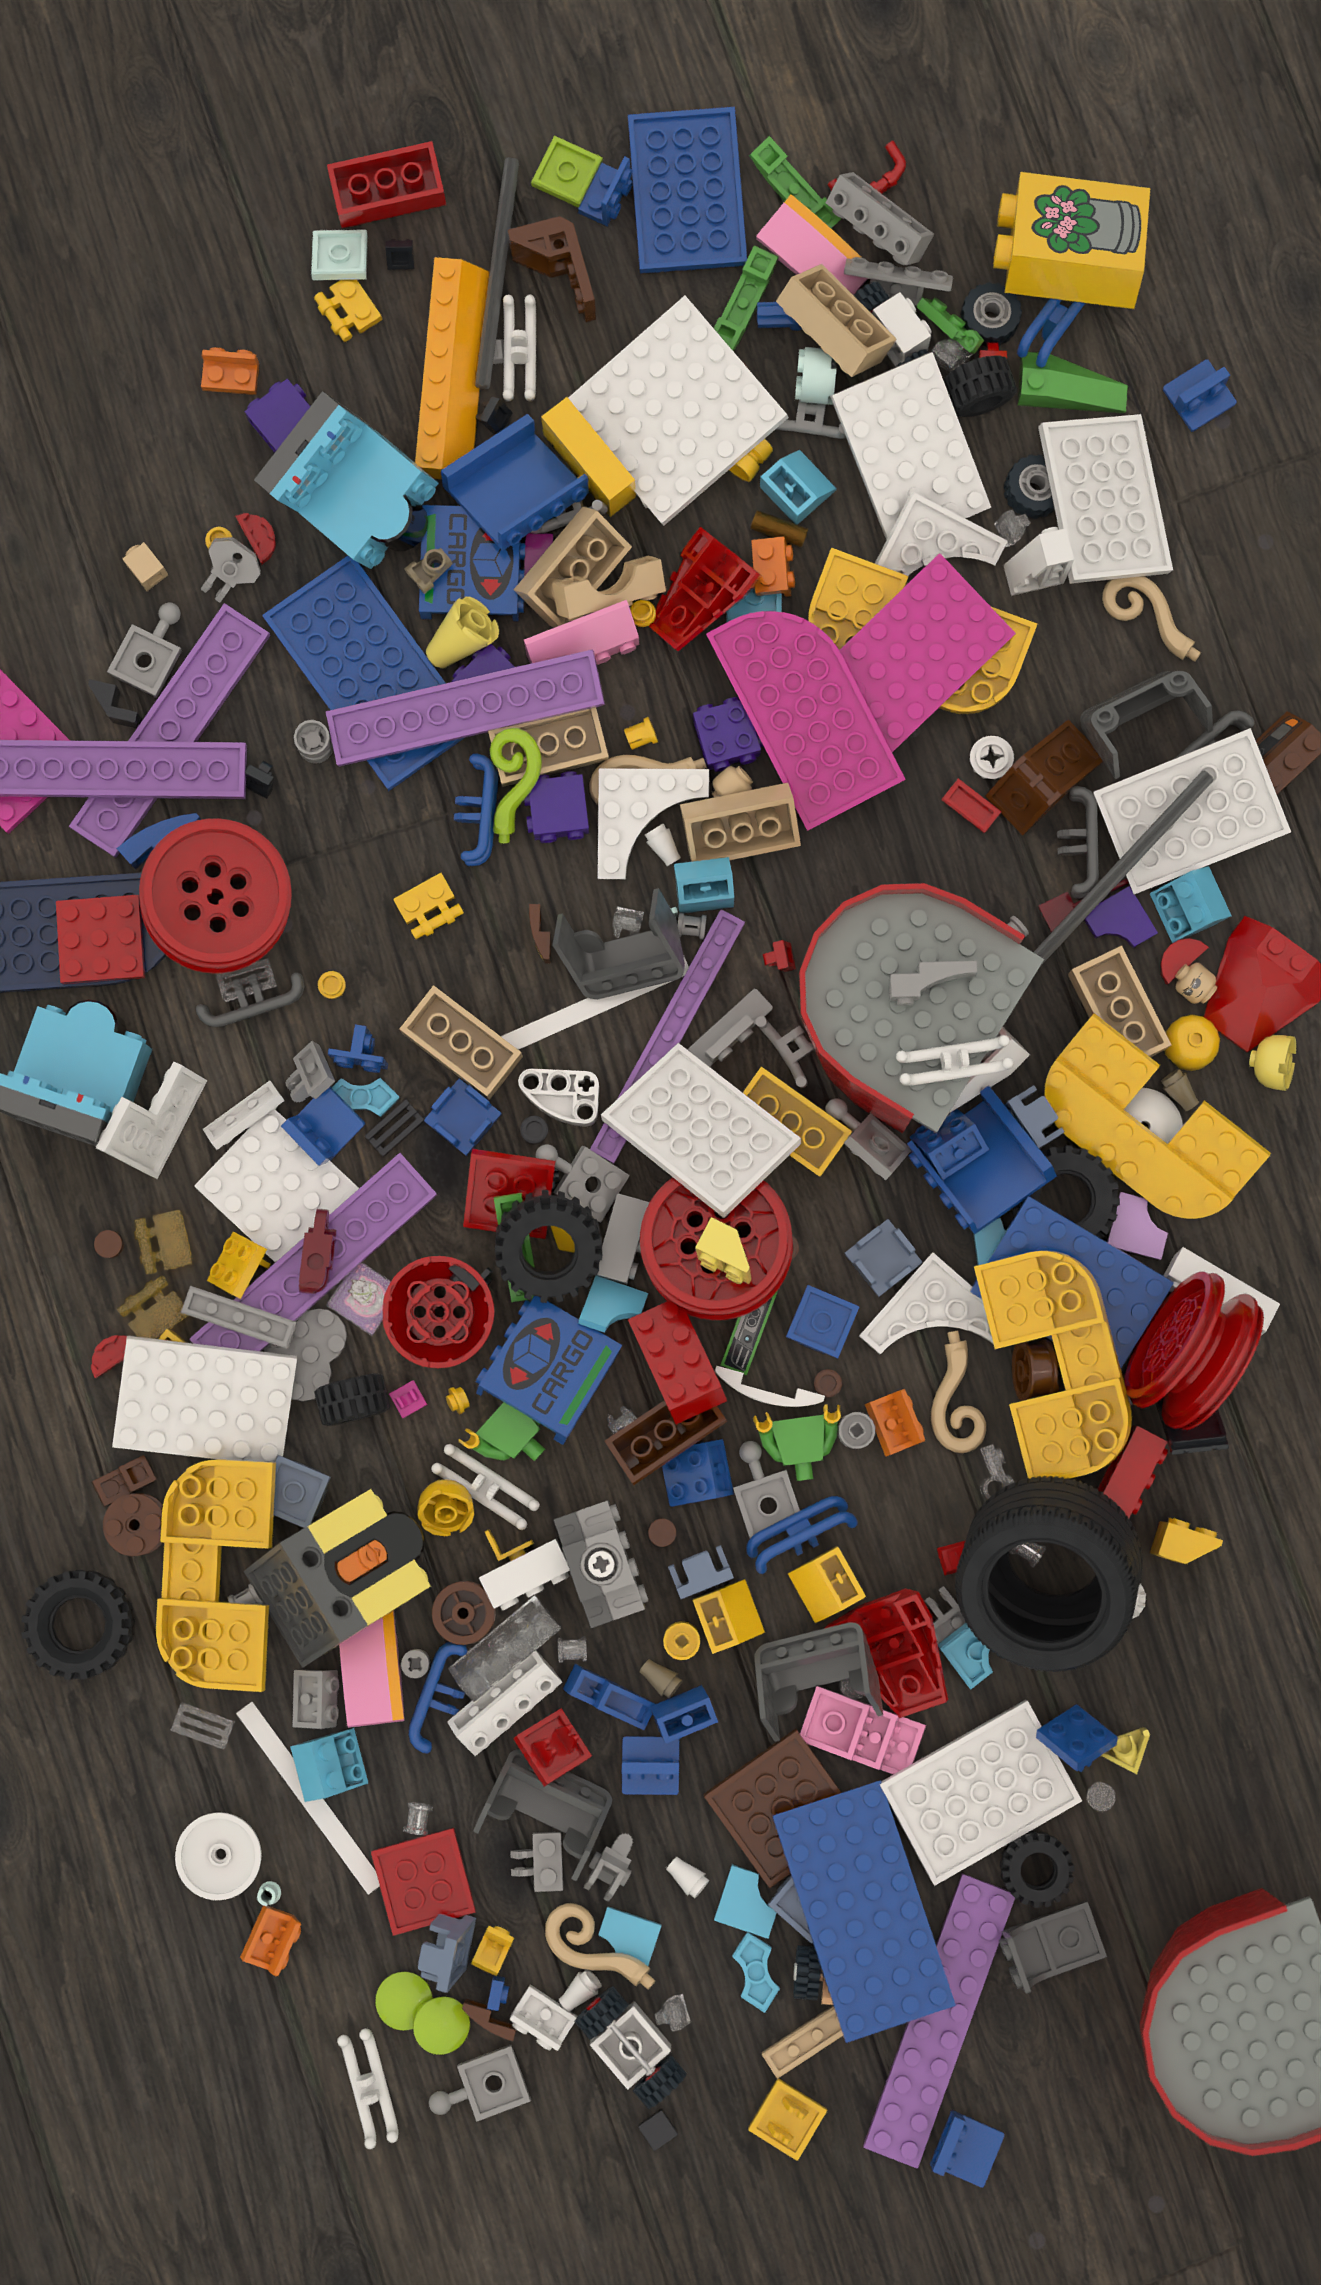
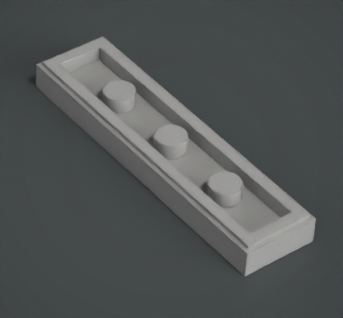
M193 1286L189 1288L181 1313L286 1349L289 1348L297 1325L295 1321Z

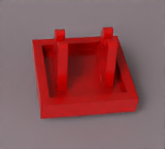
M562 1708L513 1738L544 1787L592 1757Z

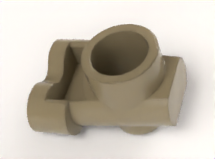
M439 548L429 550L425 554L424 559L418 563L413 561L404 570L425 594L434 587L433 582L453 563L446 553ZM434 563H440V564H441V565H440L439 567H437V568H432V567H431L432 564H434Z

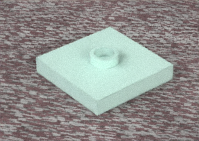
M367 230L313 231L312 280L366 279Z

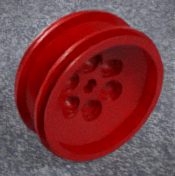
M202 819L189 822L166 835L147 858L142 870L139 886L141 915L146 930L153 942L174 962L202 973L222 974L234 972L259 961L275 946L281 937L291 906L290 877L277 849L262 834L251 827L227 819ZM208 866L218 867L221 871L220 875L215 878L207 876L205 870ZM240 877L245 881L246 886L243 889L236 890L231 886V880ZM186 881H193L197 884L198 889L193 893H186L182 889V885ZM212 893H218L222 896L223 899L219 900V904L214 905L208 901L212 897ZM236 905L246 906L248 914L244 917L236 916L233 913V908ZM189 908H195L200 912V917L194 921L188 920L184 915L185 911ZM214 920H221L226 928L218 933L211 930L210 924Z
M671 1178L653 1196L644 1213L640 1229V1250L649 1278L666 1301L671 1300L685 1308L686 1313L693 1317L706 1320H729L757 1310L779 1290L790 1268L793 1254V1238L787 1210L775 1190L764 1180L730 1212L727 1218L719 1219L715 1216V1211L675 1178ZM700 1215L703 1218V1223L699 1227L689 1226L688 1220L691 1216ZM711 1217L734 1229L741 1225L748 1226L751 1229L749 1236L740 1238L750 1268V1283L742 1281L741 1284H737L726 1278L727 1273L716 1269L711 1274L705 1273L702 1270L701 1260L698 1259L697 1252L695 1251L690 1255L684 1254L681 1250L682 1246L687 1242H693L697 1245Z
M1197 1272L1185 1279L1173 1290L1158 1308L1141 1335L1127 1366L1124 1384L1126 1394L1130 1397L1131 1402L1139 1408H1145L1164 1397L1162 1416L1164 1423L1171 1428L1192 1429L1203 1423L1220 1407L1244 1374L1261 1337L1264 1313L1256 1299L1249 1294H1240L1223 1304L1225 1283L1223 1278L1216 1273Z

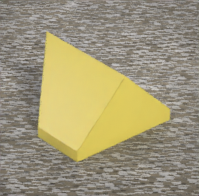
M1143 1727L1117 1736V1745L1101 1756L1137 1774L1150 1736L1148 1729Z

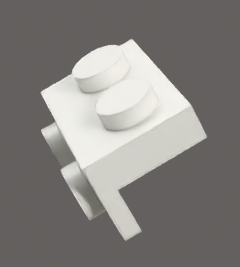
M529 1985L510 2016V2020L513 2022L512 2026L523 2034L531 2033L537 2037L536 2041L539 2045L547 2050L553 2048L556 2051L561 2047L564 2038L577 2018L576 2014L567 2011L561 2004L532 1985Z

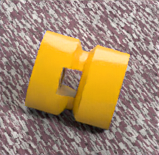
M762 440L732 466L729 471L740 479L750 482L760 469L758 463L763 464L772 453V446L767 440Z
M678 1621L671 1624L665 1631L663 1638L664 1648L671 1657L678 1660H686L696 1654L700 1646V1636L696 1627L691 1623Z

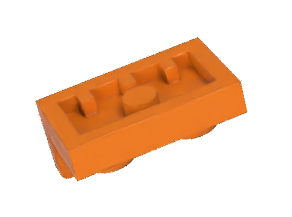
M216 347L210 348V350H202L204 363L201 388L203 391L256 395L259 362L255 354L248 350L226 352L224 349Z

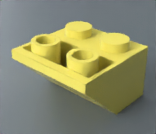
M711 1217L695 1247L698 1259L701 1260L700 1264L713 1272L719 1269L727 1273L726 1278L737 1284H741L742 1281L749 1284L751 1281L750 1268L737 1230Z

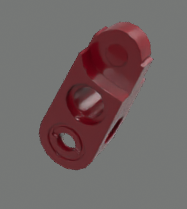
M317 1209L314 1228L309 1227L308 1232H304L299 1276L300 1293L315 1294L322 1291L328 1284L330 1270L333 1271L337 1230L328 1229V1209Z

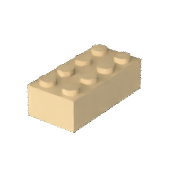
M822 264L791 277L776 301L783 308L784 312L792 317L802 327L803 331L811 336L821 346V349L830 355L840 365V368L851 377L881 363L897 340Z
M582 507L515 587L514 591L549 626L558 627L570 622L568 618L557 615L552 583L578 576L588 579L593 588L597 590L632 546L597 510Z
M596 707L488 731L491 743L499 732L508 728H520L530 734L537 742L541 752L542 765L540 775H552L603 762L609 758ZM514 742L505 744L502 748V754L506 759L512 760L516 752L523 753V765L515 772H504L498 768L502 787L518 783L526 772V753L519 744Z
M788 783L680 805L691 862L729 857V860L801 846L794 799Z
M1122 946L1090 960L1069 972L1068 976L1089 1018L1095 1013L1149 1057L1171 1046Z
M434 985L400 1027V1031L404 1036L488 1100L491 1099L523 1058L522 1053Z

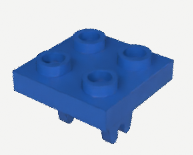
M1077 1704L1037 1729L1036 1738L1075 1771L1079 1772L1084 1770V1766L1090 1767L1093 1760L1116 1746L1118 1739L1116 1735Z

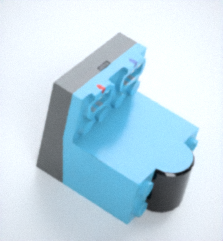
M323 391L254 479L277 501L300 513L353 560L370 569L383 560L384 552L387 548L393 551L405 552L414 548L422 541L428 526L427 512L422 504L434 495L435 487L438 485L436 480L363 418Z
M89 999L78 1001L69 1007L66 1013L62 1009L47 1005L46 1009L37 1006L14 1072L9 1071L8 1075L0 1073V1112L13 1119L97 1146L100 1134L108 1125L112 1117V1111L119 1103L121 1097L134 1102L152 1049L146 1045L147 1040L142 1039V1036L127 1031L123 1019L113 1009L100 1001Z

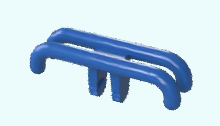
M1050 298L1023 335L1017 349V355L1020 358L1027 356L1032 341L1043 327L1042 337L1045 342L1038 353L1036 365L1039 368L1045 367L1052 349L1085 303L1073 301L1071 306L1066 308L1059 304L1062 300Z
M472 754L469 758L470 763L473 764L475 769L484 771L482 797L457 796L455 804L481 808V813H455L454 821L480 824L477 847L474 850L461 853V859L467 866H478L486 862L492 852L498 771L486 756Z
M839 1496L824 1498L754 1534L746 1546L747 1555L750 1558H755L758 1555L757 1548L764 1541L784 1531L788 1535V1538L766 1548L758 1555L755 1562L756 1571L759 1574H764L767 1571L766 1564L770 1559L791 1548L794 1549L797 1556L802 1554L803 1548L801 1543L808 1541L813 1548L818 1546L816 1536L838 1524L846 1523L849 1528H855L858 1523L857 1519L852 1513L846 1512L848 1504L844 1498ZM832 1507H837L838 1511H840L813 1525L808 1521V1519Z
M447 1642L439 1647L434 1656L409 1725L410 1742L415 1749L427 1754L432 1750L431 1742L420 1734L429 1707L452 1715H456L459 1709L451 1704H445L434 1699L433 1695L437 1691L449 1694L457 1699L464 1698L465 1692L438 1681L447 1658L450 1655H466V1645Z

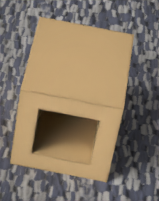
M142 543L140 546L135 545L131 547L123 558L126 566L146 591L168 576L163 565L145 543Z

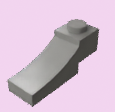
M977 961L919 962L917 974H891L889 977L890 1001H896L898 1006L914 1005V1001L919 1000L920 993L937 984L953 979L975 977L977 974Z

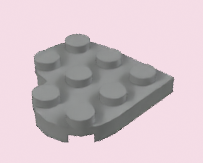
M309 1310L295 1321L297 1325L288 1349L272 1343L263 1349L264 1352L297 1356L291 1397L293 1400L308 1401L316 1399L314 1391L321 1386L330 1384L332 1377L330 1362L338 1358L345 1348L348 1337L346 1326L340 1317L330 1310Z

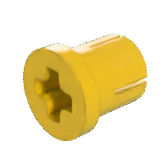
M649 717L643 718L644 721L624 729L632 750L650 742L653 744L658 743Z

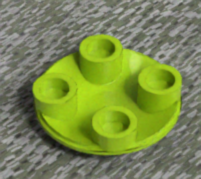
M411 1972L391 1974L381 1983L376 1994V2009L380 2018L394 2029H413L414 2019L420 2004L433 1999L430 1985L423 1978Z
M437 1997L420 2004L414 2019L413 2031L418 2044L424 2050L432 2054L442 2055L453 2052L463 2044L469 2033L470 2019L462 2009L463 2005L461 2002L450 1997Z

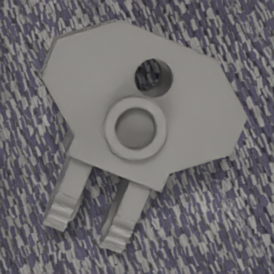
M233 537L215 538L208 550L213 567L201 590L206 593L214 584L217 577L225 582L215 598L220 603L231 587L234 588L236 584L254 583L261 571L256 553ZM240 553L242 558L236 559L233 554Z
M622 1833L616 1838L611 1848L606 1846L601 1854L596 1852L589 1864V1868L592 1871L584 1888L589 1890L596 1878L608 1883L610 1886L604 1897L608 1902L613 1897L618 1886L625 1885L632 1872L628 1869L631 1860L626 1858L633 1844V1839L629 1834Z

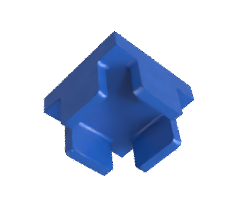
M459 1078L451 1088L448 1086L432 1105V1111L424 1119V1122L467 1157L500 1118L502 1113L474 1088Z
M807 1285L786 1337L798 1342L800 1345L838 1359L860 1306Z

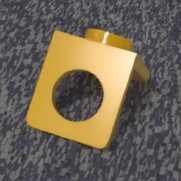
M485 1531L498 1561L506 1557L513 1561L526 1554L524 1548L534 1544L533 1540H530L502 1554L491 1531Z

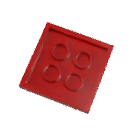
M139 895L56 901L61 984L145 978Z
M472 1149L463 1227L496 1232L498 1221L494 1197L522 1193L523 1201H525L526 1194L532 1193L533 1197L542 1196V1190H548V1194L552 1195L556 1161ZM541 1226L532 1230L529 1236L546 1239L548 1226Z
M454 1827L371 1851L393 1936L429 1926L439 1914L457 1918L476 1912Z

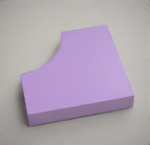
M1120 1192L1118 1196L1120 1198V1205L1117 1207L1116 1212L1118 1216L1110 1227L1107 1242L1119 1250L1161 1260L1168 1233L1157 1228L1151 1221L1147 1211L1148 1201L1145 1198Z

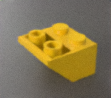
M1169 1518L1168 1522H1159L1150 1554L1177 1563L1187 1564L1222 1546L1223 1540L1217 1539V1533L1198 1527L1194 1531L1188 1529L1189 1523Z
M838 1546L788 1573L815 1623L844 1610L866 1597Z
M745 1579L693 1598L712 1654L765 1633Z

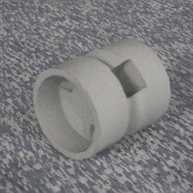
M307 720L296 728L294 742L303 759L316 764L324 762L331 756L333 752L332 740L324 724L316 720Z
M853 1412L845 1415L838 1423L837 1436L840 1442L848 1448H863L868 1446L874 1438L875 1425L866 1414Z

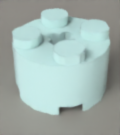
M805 347V349H799L798 372H801L802 376H797L795 399L806 403L833 405L831 395L834 394L836 361L821 348Z

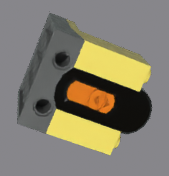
M371 1489L282 1541L244 1570L245 1575L251 1585H253L262 1603L269 1605L270 1616L302 1668L430 1587L426 1572L416 1563L424 1549V1536L420 1526L412 1517L403 1512L392 1511L386 1513L381 1499Z

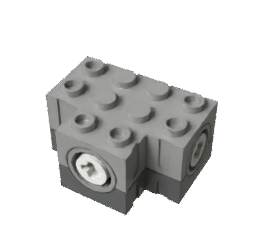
M609 1500L554 1519L572 1579L591 1628L645 1609L644 1603L649 1600L644 1585L638 1586L635 1576L639 1575V1570L634 1557L628 1558L626 1549L630 1547L625 1531L619 1532L616 1522L620 1521L621 1518L616 1504L610 1505Z

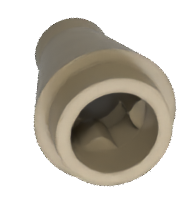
M1180 1069L1171 1072L1161 1080L1164 1085L1163 1090L1178 1102L1185 1111H1189L1199 1103L1186 1073H1182Z
M650 1659L645 1662L639 1671L661 1697L665 1695L669 1699L675 1694L683 1681L678 1677V1673Z

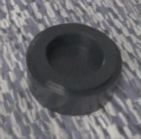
M530 1116L521 1124V1135L526 1142L539 1144L547 1138L548 1125L543 1118Z

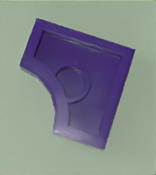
M1130 886L1099 903L1084 919L1095 938L1104 935H1115L1126 940L1132 948L1158 933L1137 897L1133 894Z

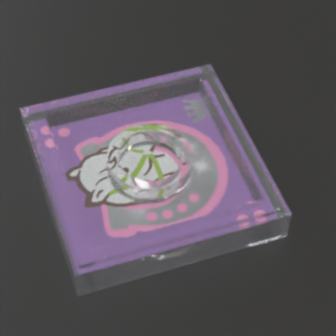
M362 1262L342 1280L326 1306L371 1336H374L383 1322V1299L391 1281Z

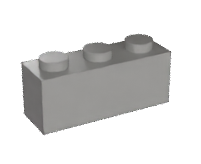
M617 1193L602 1245V1261L599 1262L597 1276L624 1284L628 1283V1279L634 1280L638 1264L634 1263L636 1252L641 1253V1223L650 1202Z

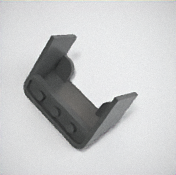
M1184 671L1161 672L1086 709L1081 714L1080 723L1082 731L1115 779L1120 777L1118 752L1107 737V734L1113 732L1119 725L1176 697H1183L1208 733L1213 731L1212 705L1190 674Z
M659 888L653 890L649 917L651 931L603 942L601 937L593 931L583 930L574 932L563 913L557 917L553 947L582 994L587 998L597 1000L674 981L681 978L684 973L685 962L677 920Z
M852 1622L765 1643L757 1649L754 1659L760 1720L775 1742L780 1741L778 1716L794 1710L798 1703L797 1691L850 1678L853 1690L858 1694H865L877 1716H883L879 1677L865 1633L858 1624Z
M514 1750L509 1754L473 1832L479 1833L487 1815L498 1820H507L516 1809L566 1833L563 1839L564 1849L570 1855L580 1859L571 1878L577 1881L610 1809L612 1797L604 1788L570 1772L544 1787L521 1750Z

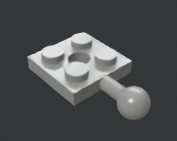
M165 603L160 607V621L153 634L132 624L107 673L157 698L182 652L180 647L163 639L169 625L179 620L181 615L179 607L174 603ZM142 655H149L152 658L151 664L146 668H141L137 665V661Z
M838 1098L831 1099L826 1104L825 1112L834 1119L841 1120L853 1131L844 1144L850 1148L853 1154L865 1161L876 1174L886 1180L911 1152L910 1148L872 1114H869L860 1123L847 1112L848 1108L843 1100Z
M544 1144L536 1151V1158L556 1161L555 1168L565 1173L553 1193L557 1195L558 1191L565 1192V1198L572 1200L575 1196L580 1199V1205L584 1208L588 1206L591 1209L592 1217L600 1223L616 1199L617 1193L621 1191L630 1176L585 1146H581L571 1164L558 1157L557 1150L552 1145ZM594 1176L598 1181L597 1188L592 1192H588L585 1187L586 1180Z
M747 1441L741 1445L739 1454L744 1462L749 1463L754 1481L734 1487L733 1490L749 1538H751L757 1532L799 1512L800 1509L787 1471L784 1470L765 1477L759 1461L762 1454L761 1447L754 1441ZM766 1497L773 1498L777 1504L776 1510L771 1514H765L760 1508L761 1501Z
M512 2044L458 2064L457 2068L464 2088L449 2094L444 2091L435 2092L429 2099V2107L433 2113L443 2115L450 2110L452 2104L469 2099L477 2122L530 2102L531 2098ZM491 2075H496L501 2078L502 2087L498 2090H491L486 2085V2079Z

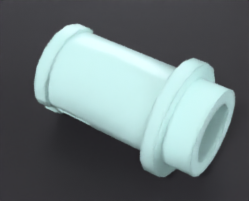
M268 1881L263 1883L257 1894L259 1903L264 1906L276 1903L281 1897V1888L276 1882ZM265 1890L272 1894V1898L266 1896Z

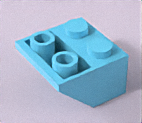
M800 450L781 458L760 478V488L795 525H798L836 491V487Z
M729 857L674 864L679 912L690 913L734 907L733 875Z
M1209 866L1192 870L1150 893L1172 943L1210 928L1231 917V913Z
M354 1728L291 1746L305 1802L324 1799L368 1784Z

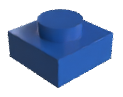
M493 1977L487 2009L498 2011L500 2003L506 2004L509 1986H504L505 1977Z

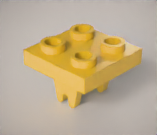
M233 1232L224 1243L223 1251L218 1261L212 1266L207 1281L241 1299L246 1288L250 1286L249 1283L259 1264L269 1269L271 1264L262 1259L267 1249Z
M778 2078L749 2125L748 2130L798 2161L826 2114L827 2108Z

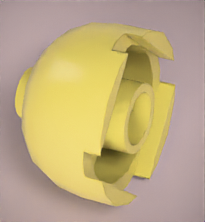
M1272 1035L1260 1042L1257 1051L1252 1050L1249 1065L1254 1067L1257 1080L1265 1087L1283 1091L1289 1088L1295 1063H1292V1054H1296L1295 1037Z

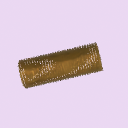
M758 510L751 524V529L772 537L784 536L786 542L800 548L808 532V528L806 529L797 524L793 525L792 522H785L784 519H777L776 516L774 517Z

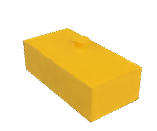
M568 397L541 416L543 434L551 445L553 444L555 450L577 475V478L583 474L588 477L590 493L596 500H600L607 505V513L610 517L636 498L634 491L636 489L635 479Z
M763 1067L758 1070L743 1094L801 1138V1144L790 1156L819 1177L822 1176L844 1145V1142L853 1132Z

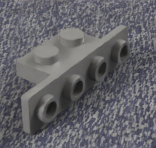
M860 257L846 259L844 274L870 278V284L872 282H879L889 298L901 292L905 299L909 298L916 306L922 298L924 287L943 291H951L953 276L939 270L927 272L921 271L920 268L915 266H907L906 268L896 267L890 262H879L878 264L868 262Z
M753 989L687 1050L709 1067L718 1059L722 1062L733 1052L731 1047L736 1042L740 1041L743 1043L752 1035L753 1031L751 1029L756 1025V1018L759 1016L765 1017L773 1009L772 1005L757 989Z

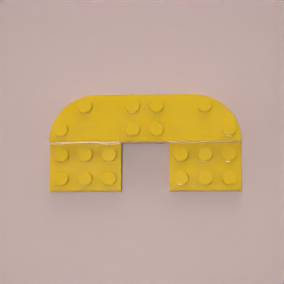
M831 548L810 604L808 621L826 633L840 650L905 587L909 576ZM991 607L1016 634L939 708L957 714H973L987 710L999 703L1009 693L1018 677L1037 623Z
M1093 1013L1053 1063L1047 1075L1045 1097L1058 1116V1119L1054 1122L1059 1129L1062 1127L1065 1131L1063 1134L1079 1147L1088 1150V1153L1094 1157H1100L1102 1159L1101 1162L1106 1168H1110L1113 1174L1159 1210L1175 1217L1187 1219L1203 1218L1219 1212L1234 1199L1235 1195L1268 1159L1271 1153L1205 1100L1168 1144L1124 1109L1160 1065Z
M1056 1251L1029 1252L974 1266L995 1349L1052 1335L1066 1391L1009 1404L1028 1478H1037V1476L1074 1478L1093 1473L1111 1463L1120 1454L1128 1440L1132 1417L1101 1292L1093 1275L1075 1258Z
M226 1459L203 1461L187 1468L177 1480L173 1481L165 1496L162 1508L160 1542H164L162 1598L157 1599L156 1637L163 1660L168 1662L175 1670L176 1676L191 1685L211 1689L265 1691L269 1605L219 1602L222 1546L272 1548L276 1462Z

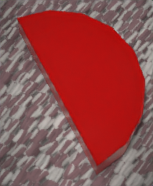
M243 513L235 516L261 565H263L271 558L275 550L276 537L272 526L265 518L257 515Z
M1191 938L1181 939L1171 944L1163 953L1160 964L1161 976L1165 983L1168 985L1185 964L1189 966L1209 947L1201 941Z
M114 1335L104 1339L96 1346L91 1370L96 1379L124 1361L127 1336Z

